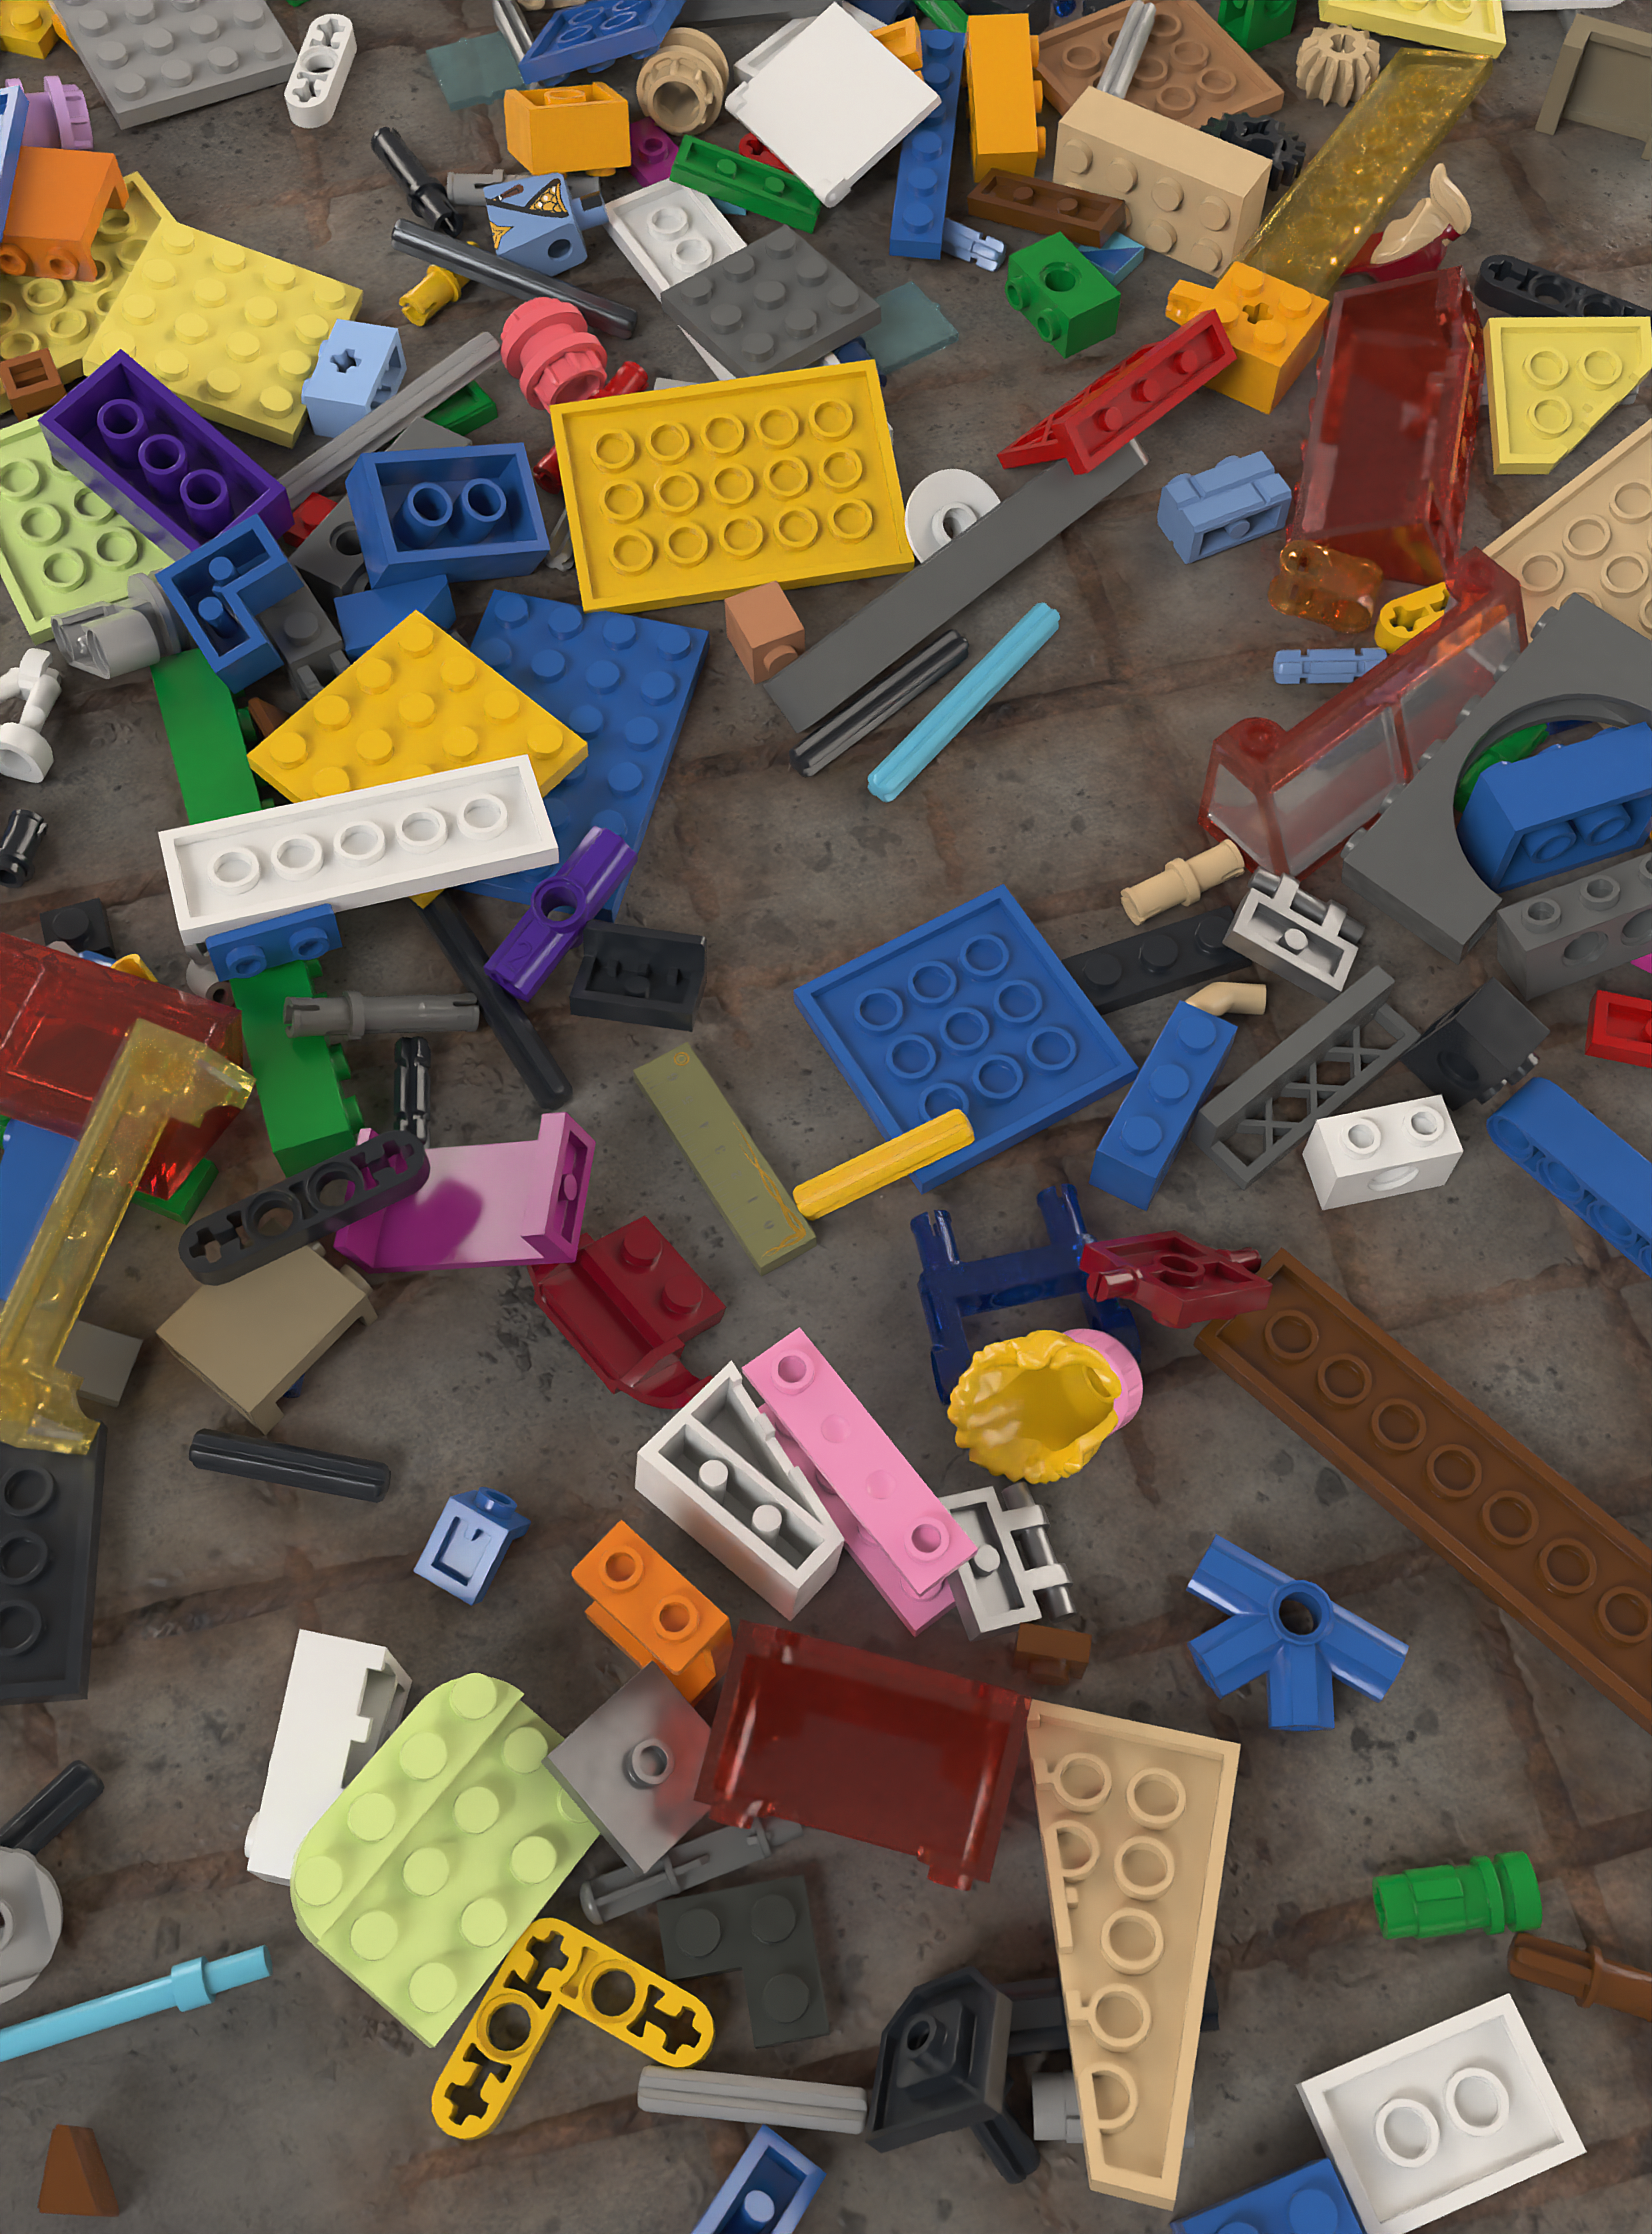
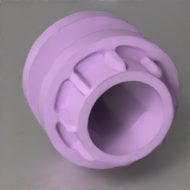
M45 76V92L24 93L29 101L21 146L94 152L92 130L82 90H79L75 84L62 85L58 76ZM19 78L5 79V87L20 85L23 90Z

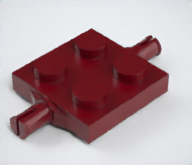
M1176 1230L1086 1243L1079 1269L1089 1274L1087 1291L1092 1299L1096 1298L1097 1302L1117 1297L1131 1299L1152 1311L1151 1317L1158 1323L1177 1329H1186L1191 1327L1192 1323L1212 1319L1231 1320L1238 1314L1267 1309L1273 1284L1255 1275L1260 1270L1262 1262L1261 1256L1256 1249L1252 1250V1247L1249 1246L1232 1251L1227 1249L1216 1250L1199 1244Z

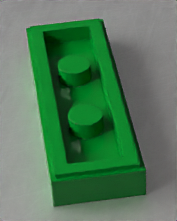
M686 134L674 160L669 181L810 234L813 233L822 206V202L795 175Z

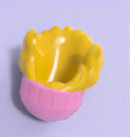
M1073 1329L1064 1333L1053 1330H1038L1029 1333L1026 1337L993 1343L985 1346L982 1351H976L971 1365L959 1377V1384L950 1395L951 1404L948 1407L947 1415L950 1422L957 1427L955 1435L957 1446L961 1449H970V1461L976 1463L979 1467L986 1468L992 1476L1005 1474L1013 1483L1025 1478L1030 1484H1038L1039 1482L1047 1484L1049 1481L1056 1482L1061 1477L1068 1478L1081 1471L1083 1466L1098 1451L1102 1441L1133 1419L1142 1401L1143 1380L1138 1363L1131 1351L1117 1338L1108 1333L1091 1329Z

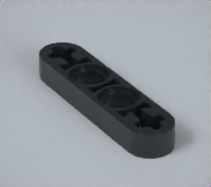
M1504 254L1487 257L1481 263L1473 290L1479 301L1490 307L1518 318L1585 317L1584 315L1594 314L1601 317H1650L1652 332V311L1512 256ZM1536 296H1550L1560 303L1554 305L1543 303Z
M389 1131L196 1221L185 1230L178 1246L180 1259L195 1280L205 1285H222L250 1273L411 1196L423 1188L429 1179L431 1169L423 1143L416 1135L407 1131ZM396 1154H400L408 1166L406 1171L396 1174L395 1170L390 1167L388 1160ZM367 1166L377 1185L370 1190L360 1171ZM346 1179L355 1184L354 1194L346 1203L339 1206H327L320 1202L321 1191L331 1181ZM276 1208H285L293 1212L292 1223L283 1233L275 1236H266L258 1231L259 1221L268 1211ZM243 1226L254 1245L245 1248L235 1230L236 1228ZM212 1241H217L221 1246L220 1254L222 1257L210 1263L205 1257L207 1255L205 1245Z

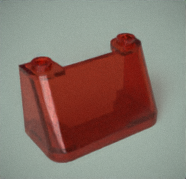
M740 1619L693 1800L711 1805L708 1818L730 1826L752 1829L754 1817L770 1818L773 1816L916 1856L918 1861L929 1865L928 1880L947 1887L971 1891L974 1879L990 1883L1033 1697L1009 1688L778 1626Z

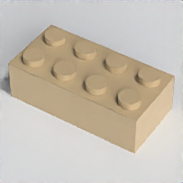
M1088 86L1059 121L1053 183L1125 200L1126 219L1117 228V232L1144 247L1222 279L1234 262L1242 263L1256 244L1273 160Z

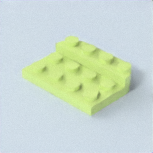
M470 1673L461 1678L446 1682L435 1688L421 1700L303 1838L293 1857L294 1861L290 1876V1895L297 1918L295 1921L304 1936L429 2048L437 2045L600 1834L597 1828L541 1763L565 1739L520 1700L524 1695L522 1691L505 1681L487 1677L481 1673Z

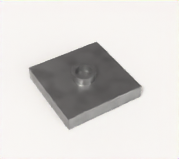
M653 1660L541 1761L637 1877L645 1874L747 1773V1770Z

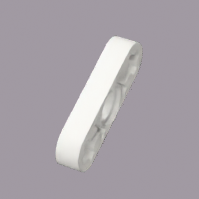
M327 14L320 16L309 27L285 90V99L291 121L299 127H320L329 122L334 114L357 51L352 23L343 15ZM330 68V70L326 72L311 73L317 69Z

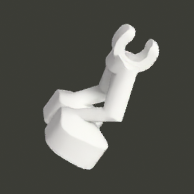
M37 648L28 649L21 660L20 668H10L8 673L0 677V703L15 696L27 701L19 724L4 723L0 725V773L8 777L33 783L41 782L54 762L51 747L46 739L40 735L41 729L62 691L60 687V673L56 669L48 668L53 662L52 654L49 651Z

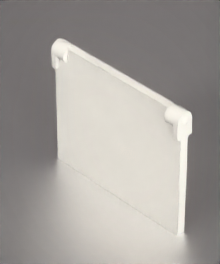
M834 2L747 84L745 82L740 84L727 97L725 108L800 179L826 207L831 208L851 192L850 187L938 107L942 101L936 92L842 7Z

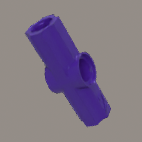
M593 826L557 874L544 879L535 887L531 895V907L484 965L483 968L486 975L516 999H522L529 1003L570 949L579 947L583 943V930L586 922L594 919L638 862L637 853L625 843L623 838L608 828ZM560 906H570L576 909L569 919L563 921H553L547 918L553 909Z

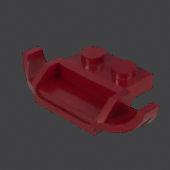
M645 1215L596 1241L587 1232L580 1235L575 1262L527 1265L535 1289L533 1300L613 1395L623 1391L641 1403L656 1408L675 1410L683 1408L713 1379L712 1375L704 1379L695 1377L684 1367L679 1359L685 1347L684 1343L720 1323L727 1307Z

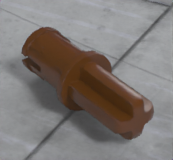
M1525 1931L1515 1933L1507 1954V1970L1514 1978L1573 1996L1578 2007L1584 2009L1590 2008L1595 2003L1646 2019L1647 2022L1652 2023V1973L1603 1957L1602 1950L1594 1945H1588L1585 1950H1581Z

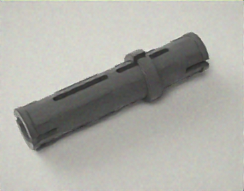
M357 990L343 991V996L287 997L283 1010L284 1024L292 1023V1026H287L285 1029L288 1038L342 1035L346 1041H360L361 1036L365 1034L447 1031L475 1032L479 1024V1006L469 1007V1004H476L477 997L472 992L443 995L362 996Z

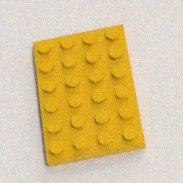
M875 359L549 405L584 614L599 611L629 614L723 600L775 580L783 591L910 572L914 568L915 560L913 550L906 535L905 509Z

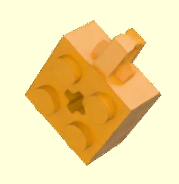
M593 82L592 85L522 91L509 89L505 91L504 112L507 150L533 175L540 176L558 172L564 175L566 179L567 172L585 170V174L589 176L604 177L615 174V167L631 166L628 101L604 82Z
M1235 261L1214 289L1179 279L1169 292L1165 316L1183 326L1200 312L1215 308L1237 359L1203 386L1270 415L1318 351L1330 301L1261 272L1256 268Z

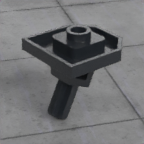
M969 1966L914 1987L882 2031L865 2142L879 2153H884L939 2134L970 2127L1001 2176L1013 2185L1022 2182L1028 2175L1037 2170L1041 2163V2155L1005 2101L1014 2083L1006 2069L1013 2002L975 1967Z

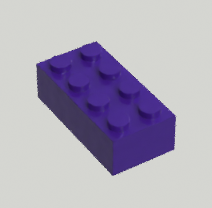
M122 349L118 350L38 419L53 458L175 562L256 513L276 541L295 524L286 488Z

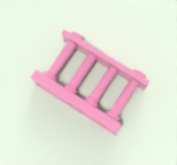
M800 1327L742 1367L743 1374L765 1401L763 1405L757 1408L760 1414L765 1412L776 1430L775 1438L794 1468L799 1466L845 1539L843 1546L914 1637L918 1636L957 1606L946 1577L978 1554V1548Z

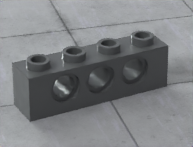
M417 416L386 451L472 446V441L423 417ZM348 494L344 496L288 558L290 564L293 563L323 611L337 618L334 598L371 590Z
M1652 852L1497 910V960L1526 1001L1652 953Z

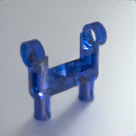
M1061 1184L1060 1188L1063 1196L1060 1198L1057 1196L1055 1186L1042 1190L1036 1196V1201L1041 1209L1051 1243L1049 1246L966 1263L961 1261L951 1225V1215L948 1211L934 1210L936 1223L933 1224V1231L928 1212H924L910 1221V1228L912 1233H914L923 1267V1272L918 1277L917 1287L933 1345L930 1347L931 1366L938 1396L943 1406L951 1404L950 1395L959 1384V1377L967 1370L965 1361L971 1360L961 1317L1079 1293L1089 1328L1108 1333L1117 1338L1131 1351L1138 1365L1141 1363L1139 1335L1130 1309L1127 1306L1120 1307L1118 1297L1097 1302L1096 1298L1092 1299L1088 1294L1087 1279L1089 1274L1079 1269L1084 1245L1099 1241L1095 1236L1088 1234L1077 1198L1076 1186Z

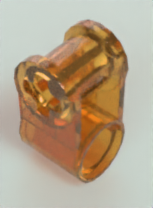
M1308 540L1292 541L1283 548L1279 557L1281 571L1270 582L1267 593L1270 604L1277 611L1285 615L1297 616L1328 626L1340 633L1355 634L1367 629L1371 623L1384 582L1383 571L1375 562L1367 558L1354 557L1328 549ZM1307 557L1308 562L1304 572L1299 571L1302 559ZM1296 584L1299 588L1295 598L1291 600L1289 596L1293 585Z

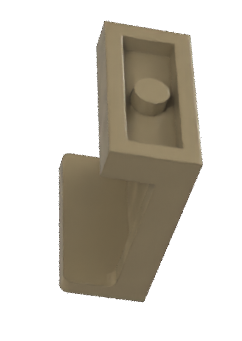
M1577 13L1563 42L1535 131L1554 136L1561 118H1566L1645 141L1646 145L1640 159L1650 161L1652 158V34Z
M271 1217L258 1231L266 1236H275L283 1233L287 1228ZM249 1239L243 1246L248 1248L254 1244ZM317 1240L229 1283L218 1286L203 1284L155 1331L176 1359L265 1436L284 1417V1414L275 1402L357 1319L369 1327L378 1318L368 1299V1296L373 1292L371 1286L350 1266L344 1264L337 1271L322 1257L327 1252Z

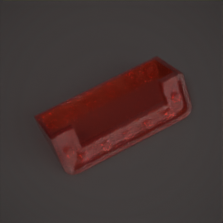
M1462 265L1334 293L1331 316L1326 317L1324 320L1323 328L1326 342L1324 355L1318 357L1316 363L1317 394L1309 402L1311 422L1309 438L1303 440L1301 447L1304 465L1301 481H1296L1294 485V503L1296 507L1294 522L1289 524L1286 529L1288 553L1292 558L1296 557L1302 567L1424 587L1455 580L1486 366L1483 325Z

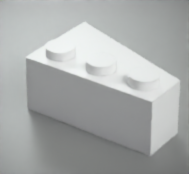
M302 1629L299 1630L260 1812H257L253 1817L245 1841V1856L249 1858L247 1870L262 1880L290 1886L293 1857L303 1838L399 1727L412 1680L386 1647Z

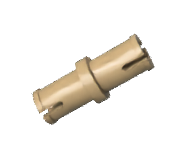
M1226 839L1220 842L1219 845L1186 861L1181 858L1170 861L1165 865L1164 872L1131 888L1123 889L1121 891L1123 907L1131 921L1136 925H1140L1145 920L1180 903L1187 907L1200 900V893L1228 879L1244 874L1245 870L1243 867L1245 865L1242 855L1236 845L1231 840Z

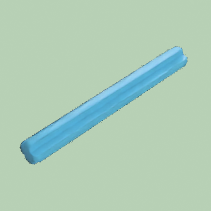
M1043 602L1036 604L869 774L867 788L871 794L886 803L893 801L1058 630L1060 615L1057 610L1051 609Z

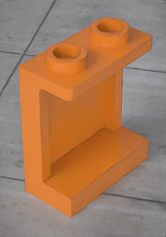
M30 146L20 147L3 238L0 243V274L86 282L95 281L98 271L91 255V246L105 209L124 210L129 198L114 153Z
M620 1520L572 1570V1577L575 1583L595 1600L584 1611L587 1619L641 1669L653 1660L693 1708L737 1661L729 1617L624 1521Z

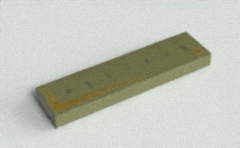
M688 1042L633 1070L634 1079L761 1277L817 1246V1236Z

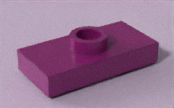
M650 116L629 124L631 166H626L625 168L643 188L670 178L671 169L679 148L660 127L655 125V121Z

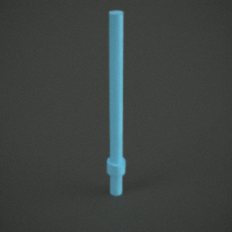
M262 1945L209 1962L205 1956L172 1966L171 1975L0 2029V2062L178 2006L181 2012H185L213 2003L218 1992L271 1976L273 1968L269 1950L266 1945Z

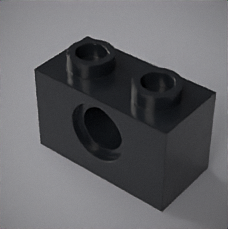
M1492 977L1436 1018L1399 1060L1435 1095H1442L1444 1103L1454 1112L1474 1098L1482 1105L1498 1093L1507 1082L1513 1086L1525 1077L1540 1061V1057L1533 1051L1551 1031L1499 981Z

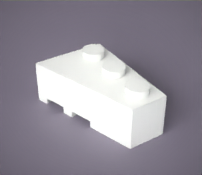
M731 1360L637 1452L635 1489L791 1621L835 1574L845 1539L799 1466L794 1468L775 1438L776 1430L765 1412L760 1414L742 1385L741 1374Z

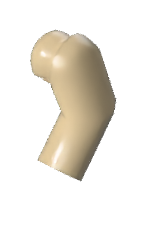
M1213 982L1186 999L1185 1002L1216 1017L1224 1013L1263 1015L1266 1006V985Z

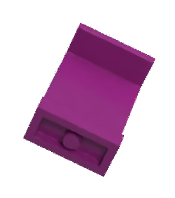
M567 1112L542 1114L538 1140L425 1149L431 1169L429 1179L423 1188L411 1196L335 1231L336 1238L333 1248L368 1274L575 1262L596 1141ZM372 1128L360 1129L357 1145L379 1134ZM400 1154L393 1155L388 1159L390 1167L395 1170L396 1174L408 1169L406 1161ZM368 1166L361 1169L360 1171L369 1190L376 1187L377 1185ZM349 1180L344 1203L350 1200L355 1190V1184Z

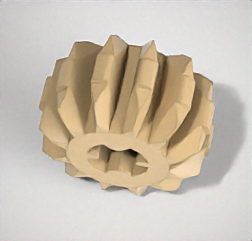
M1331 23L1328 29L1314 28L1311 36L1305 38L1302 47L1299 48L1296 61L1298 65L1296 72L1297 87L1306 90L1307 99L1319 98L1323 100L1324 107L1330 102H1335L1345 108L1349 100L1362 102L1365 94L1372 91L1373 84L1376 83L1380 70V43L1370 39L1369 31L1353 30L1351 24L1346 28L1339 27L1334 23Z

